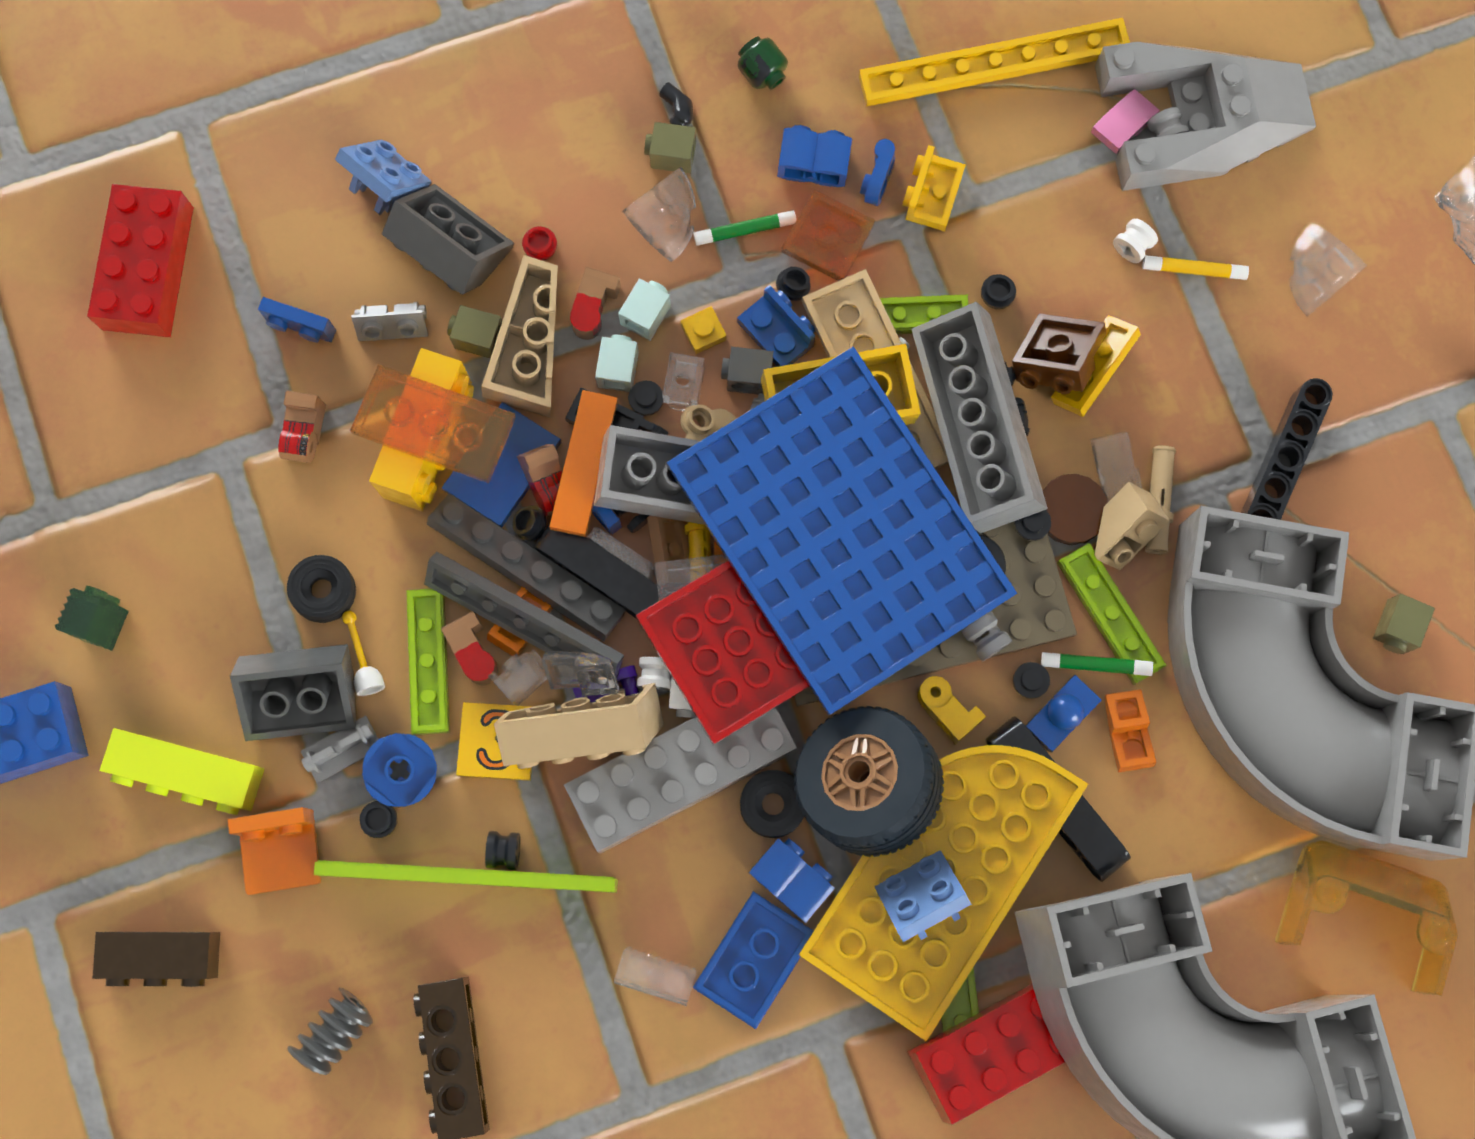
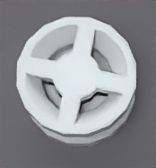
M1132 219L1126 225V231L1115 237L1113 245L1123 258L1132 263H1139L1145 257V250L1151 249L1158 242V237L1147 223L1139 219Z
M640 657L639 666L642 669V674L637 679V688L642 689V685L655 683L657 691H670V673L661 658Z

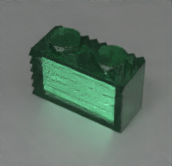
M86 585L84 591L75 588L69 590L71 595L66 597L68 602L63 604L65 609L60 611L62 616L57 618L59 623L55 625L56 630L89 644L113 651L129 612L118 606L121 599Z

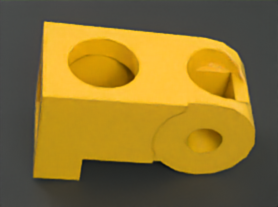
M931 676L925 679L918 690V702L955 745L986 717L977 706L968 712L952 695L951 686L943 677Z

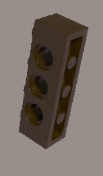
M469 976L418 985L419 993L414 994L413 1001L416 1016H422L424 1032H419V1047L421 1055H427L429 1070L424 1071V1086L426 1093L432 1094L434 1109L429 1110L432 1134L437 1133L438 1139H461L484 1135L490 1128ZM441 1009H446L453 1015L454 1023L449 1031L440 1029L436 1023V1016ZM445 1048H452L458 1053L459 1063L455 1069L446 1068L441 1061V1055ZM450 1087L459 1088L463 1092L464 1103L462 1107L455 1108L447 1102L446 1094Z

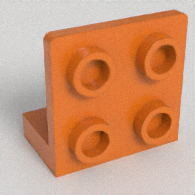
M300 807L228 819L229 834L240 836L245 892L247 895L321 883V876L314 875L315 862L319 860L314 811L312 809Z

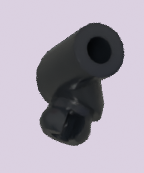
M667 82L662 87L659 96L673 106L674 115L670 118V124L681 126L691 124L694 119L691 99L670 82Z

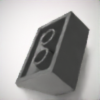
M436 184L395 200L382 235L390 240L397 249L406 252L418 261L424 269L434 273L446 282L449 288L462 295L481 286L514 246L513 241Z
M348 644L238 657L230 679L245 741L356 728L354 671Z

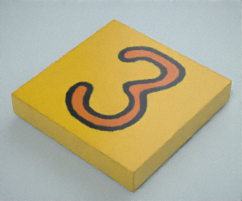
M463 702L456 775L462 777L531 781L532 767L519 769L517 765L503 766L494 723L506 712L531 706Z

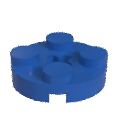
M395 733L380 738L369 748L363 760L362 776L367 791L375 800L386 806L405 807L418 803L430 792L436 780L437 763L433 751L422 739L411 734ZM403 760L407 761L409 765L406 770L410 773L409 777L405 779L400 776L397 780L391 777L393 769L390 767V764L393 761L396 763H401Z

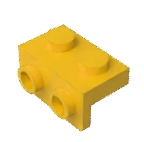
M928 145L925 156L919 154L917 156L912 175L918 176L915 187L908 185L902 206L908 207L905 220L945 232L966 164L933 155L935 147Z

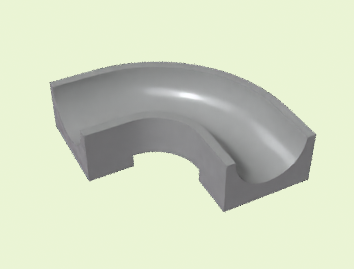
M1200 506L1179 525L1169 593L1167 623L1170 657L1183 704L1197 733L1212 756L1227 774L1252 798L1274 814L1301 829L1332 841L1424 860L1467 858L1475 787V705L1409 692L1400 695L1389 693L1364 680L1348 664L1335 638L1333 608L1341 605L1349 532Z
M1191 873L1150 879L1117 890L1014 912L1034 992L1042 1017L1056 1048L1072 1074L1090 1097L1113 1120L1137 1138L1416 1139L1375 994L1324 995L1262 1012L1254 1011L1238 1003L1220 987L1205 962L1203 954L1212 952V947Z

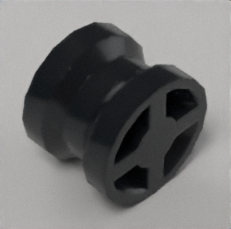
M489 831L485 851L486 868L505 865L509 870H517L521 845L520 833L512 832L508 836H502L497 831Z

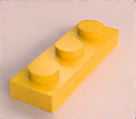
M1108 315L1104 321L1107 333L1094 356L1096 368L1083 392L1072 390L1069 394H1060L1055 391L1051 396L1054 405L1084 417L1141 334L1137 326Z

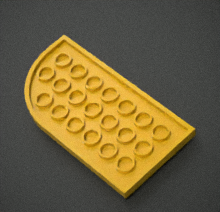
M985 745L960 750L939 759L943 770L944 784L942 786L944 791L941 794L943 797L942 802L939 804L940 808L936 811L935 819H932L933 823L926 827V832L922 833L919 839H914L910 846L907 845L902 850L897 849V852L893 854L890 852L888 855L883 856L880 854L877 857L862 855L799 954L802 958L926 1042L1089 785L1057 763L1032 751L1011 746ZM941 850L972 905L958 912L961 917L959 920L954 922L952 916L926 929L925 932L928 937L921 940L917 934L903 942L874 886L918 863L921 859Z

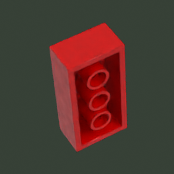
M112 184L87 317L101 330L171 338L194 207L182 191Z
M1033 984L907 1051L942 1121L951 1125L1065 1063L1044 1022Z

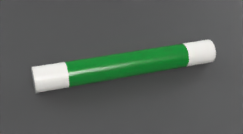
M792 210L693 232L696 246L797 224L795 211Z
M1042 652L1041 665L1043 667L1152 676L1153 674L1152 661Z

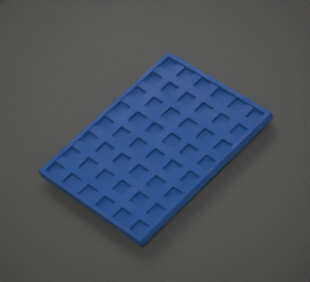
M854 346L666 463L828 716L1018 594Z

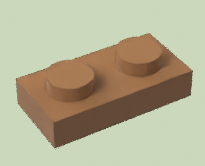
M648 516L647 520L658 585L660 587L686 586L691 583L684 521Z

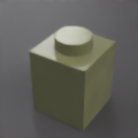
M655 122L653 134L646 135L644 154L650 156L651 168L691 174L696 148V127Z
M460 305L457 316L452 315L450 318L447 334L450 336L449 338L455 349L491 358L502 324V318L499 315Z
M1400 593L1387 600L1373 639L1384 643L1383 647L1386 650L1397 654H1405L1418 649L1422 645L1435 608Z

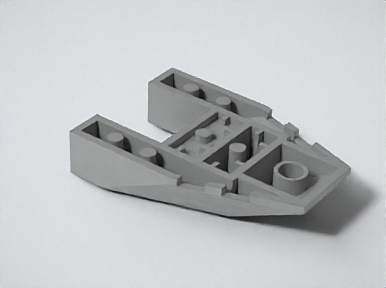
M1131 42L1103 47L1095 65L1101 97L1126 94L1134 89L1139 92L1168 87L1171 105L1180 109L1182 114L1181 123L1186 125L1189 132L1125 141L1115 159L1122 191L1222 176L1228 173L1230 169L1246 161L1248 163L1258 158L1260 154L1276 146L1278 148L1316 127L1301 64L1196 48Z

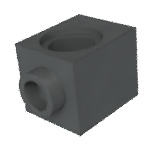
M731 346L730 358H723L721 379H727V391L757 395L763 393L761 384L763 369L772 368L774 351Z

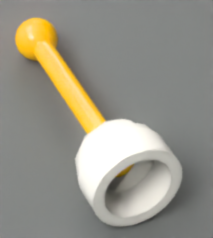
M349 610L343 613L342 621L348 625L360 669L354 676V687L357 696H368L382 691L385 688L381 673L377 669L367 666L355 626L357 616L353 611Z

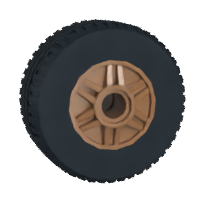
M860 706L857 709L855 707L849 708L848 711L843 710L840 714H834L832 718L826 719L825 723H821L812 732V736L807 738L806 744H803V751L798 755L799 760L796 761L797 768L794 771L795 797L808 823L836 847L851 854L871 857V855L877 857L880 854L884 856L890 852L893 854L897 852V849L902 850L905 846H910L913 840L919 839L920 835L926 832V827L933 823L932 819H935L937 815L936 811L940 808L939 804L942 802L943 797L941 794L944 791L942 786L944 784L942 765L929 741L904 716L881 707Z

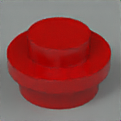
M537 226L525 233L522 247L527 256L544 261L555 253L557 240L550 229Z

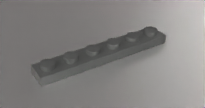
M450 493L428 516L427 525L520 587L525 588L543 602L548 603L552 608L603 642L624 617L626 611L624 608Z
M436 552L429 559L424 585L474 611L483 618L609 688L617 680L624 658L622 653L439 552Z

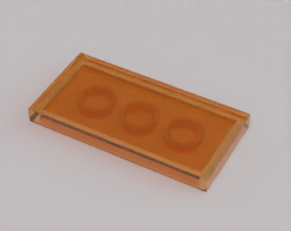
M378 364L350 432L353 435L489 484L516 416L515 413Z

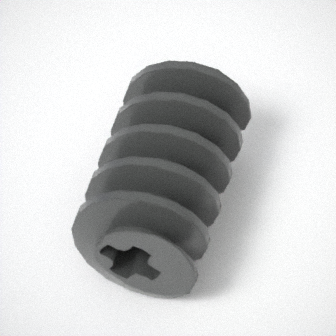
M339 988L344 997L342 1002L334 998L328 1000L334 1010L332 1013L324 1010L318 1012L324 1023L322 1025L313 1022L308 1023L313 1033L311 1038L303 1034L297 1036L303 1047L298 1049L288 1046L287 1048L294 1059L312 1072L322 1075L329 1074L331 1072L329 1061L338 1063L342 1059L340 1050L348 1051L351 1049L352 1042L349 1037L358 1039L362 1036V1029L359 1025L369 1027L373 1023V1019L364 1004L343 988Z

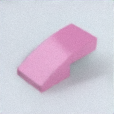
M1134 89L1093 126L1091 133L1117 154L1123 143L1130 141L1134 136L1137 137L1148 125V120L1159 113L1160 110Z

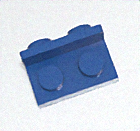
M769 285L764 289V296L737 317V323L762 350L774 351L773 363L777 367L790 365L814 347L815 328L805 316L799 317L791 309L792 303L785 293L781 290L776 292Z

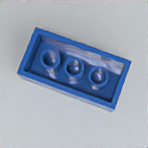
M54 681L0 698V784L89 756L70 686Z

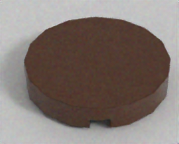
M1079 474L1061 475L1051 480L1043 489L1048 507L1046 510L1051 517V528L1047 533L1048 536L1054 541L1066 545H1078L1079 543H1085L1094 539L1099 534L1103 508L1108 503V498L1101 486L1091 478Z

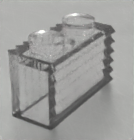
M630 946L623 950L614 983L687 1006L697 969L696 967L690 969L688 964L683 966L681 962L676 964L674 960L669 962L667 957L662 960L660 955L654 957L653 953L647 955L646 951L640 953L639 949L633 950Z

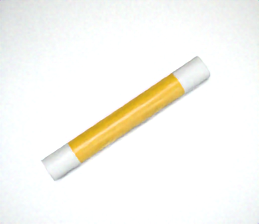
M1145 255L1142 261V269L1242 280H1247L1249 275V266L1148 255Z

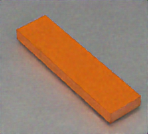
M582 390L549 526L550 530L586 537L595 500L603 436L609 426L613 425L618 397Z

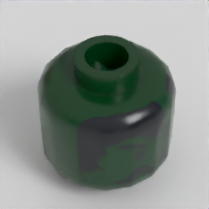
M757 36L747 42L738 52L740 56L738 69L755 89H762L768 86L772 90L786 78L783 72L787 68L788 59L772 39H761Z

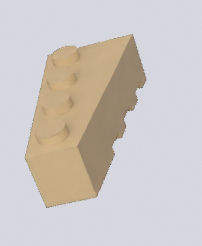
M523 255L482 383V397L550 418L558 265Z
M656 684L642 685L643 690L641 693L627 696L624 689L610 691L609 695L603 696L592 703L587 696L575 698L563 703L561 709H556L555 704L550 703L506 712L494 723L503 766L517 765L519 769L536 766L541 761L552 760L553 764H564L572 761L574 757L587 756L588 760H597L607 757L609 753L622 751L625 756L643 752L664 725Z

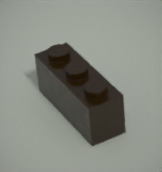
M96 932L92 979H106L105 986H129L130 979H144L143 986H167V979H182L181 986L184 987L205 986V979L218 978L220 932Z

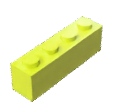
M113 728L99 771L112 774L110 782L132 787L134 780L147 784L145 789L147 792L166 797L169 790L182 793L181 801L202 806L204 799L217 802L215 810L238 815L239 809L252 811L265 768Z

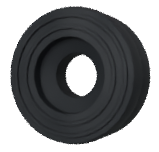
M314 555L303 559L292 569L287 581V595L290 603L301 616L313 622L327 623L339 619L345 611L351 608L356 595V585L352 574L341 561L327 555ZM318 580H327L331 583V592L324 598H316L312 595V586Z
M779 770L763 771L753 776L743 788L740 798L741 815L746 825L756 834L766 838H780L793 832L802 822L804 816L795 797L794 787L796 785L792 775ZM774 793L782 797L784 808L779 814L770 815L764 811L762 801L768 794Z

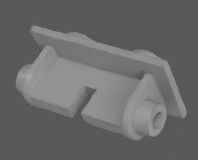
M418 302L395 304L394 312H388L387 305H363L361 309L355 310L354 315H351L358 341L428 337L425 319H427L426 305H419Z
M364 716L356 721L355 729L336 731L301 750L304 757L301 761L306 771H311L316 783H319L362 760L369 748L379 739L367 716Z

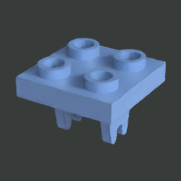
M384 140L340 148L335 158L339 164L353 174L349 190L352 193L356 194L358 190L364 192L368 187L379 196L374 211L379 215L384 210L389 213L395 200L429 187L432 182L422 173L418 165L404 159L396 152V148L391 143Z
M941 850L921 859L918 863L874 886L903 942L917 934L921 940L928 937L925 932L926 929L952 916L954 922L959 920L961 917L958 912L972 905Z

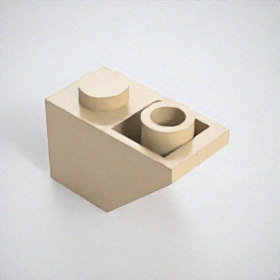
M1128 481L1104 506L1094 554L1097 560L1121 570L1170 521L1150 492Z

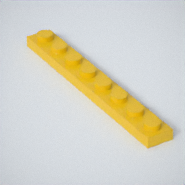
M1122 17L860 69L859 80L865 104L868 107L1097 61L1103 47L1130 43Z

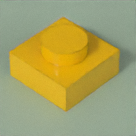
M712 306L680 320L681 327L695 355L727 340V335Z

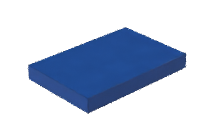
M502 402L446 480L442 489L502 528L530 489L517 456L545 444H554L557 450L562 443L561 439Z
M753 891L693 988L754 1029H757L801 957L799 954L814 930Z

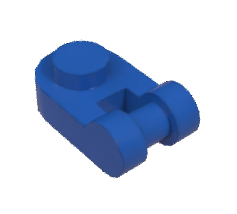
M882 139L876 143L874 148L875 166L872 175L866 173L860 190V194L865 195V203L879 206L895 165V146L888 139Z

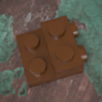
M1038 314L1012 360L1016 381L1028 389H1035L1038 385L1053 387L1060 394H1069L1072 390L1083 392L1096 368L1094 356L1107 333L1105 323Z

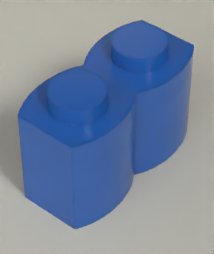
M803 125L784 128L777 177L795 182H813L828 187H845L852 138L836 130L816 133Z
M778 838L748 873L806 923L835 889L829 883L833 876L818 863L813 867L808 865L801 858L805 852L791 839L788 838L785 842H782Z

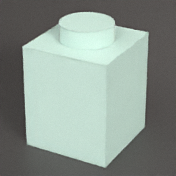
M639 278L618 313L620 325L651 341L671 307L668 290L658 282L650 281L648 283Z
M618 334L612 335L611 338L602 337L595 375L598 388L630 392L634 385L639 355L636 341H632L628 336Z

